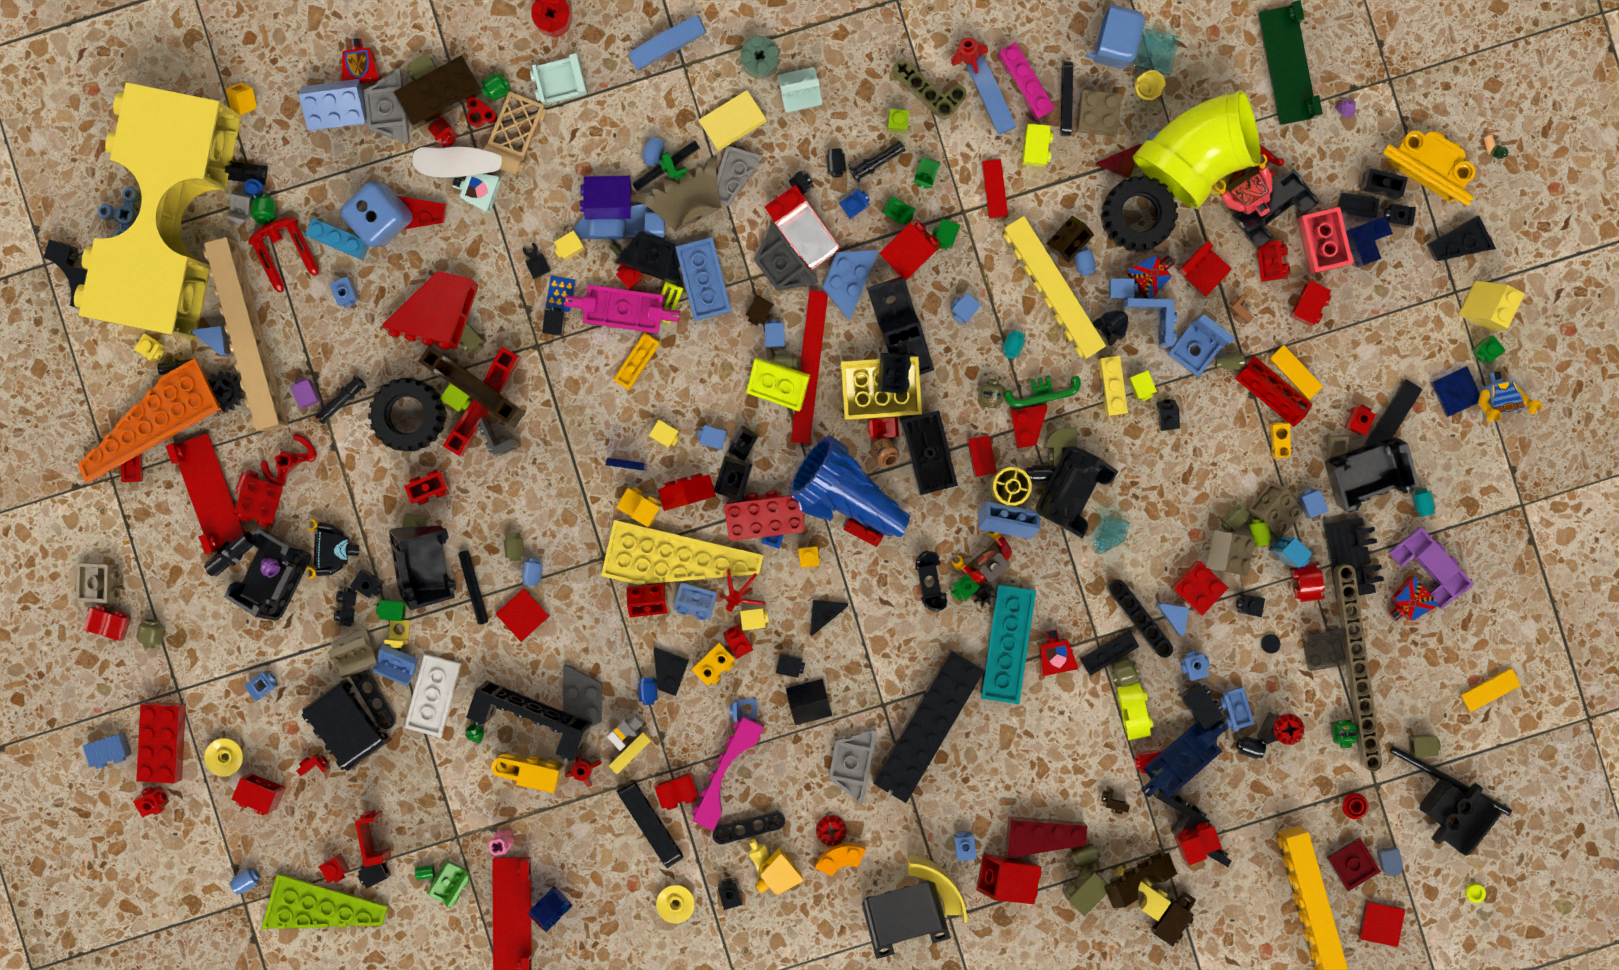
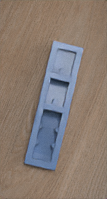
M696 15L645 42L628 54L636 70H641L673 51L680 50L707 33L699 15Z
M984 56L976 61L979 71L977 74L974 73L971 65L966 64V68L983 102V107L997 134L1001 135L1016 128L1008 106Z

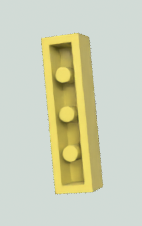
M643 731L609 767L618 774L652 739Z

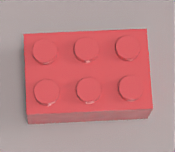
M1340 207L1297 218L1310 275L1353 264Z

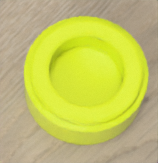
M1471 883L1465 888V896L1473 903H1480L1485 899L1486 891L1480 884Z

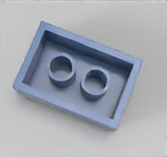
M359 79L301 87L299 98L308 131L364 124L366 122L365 101Z

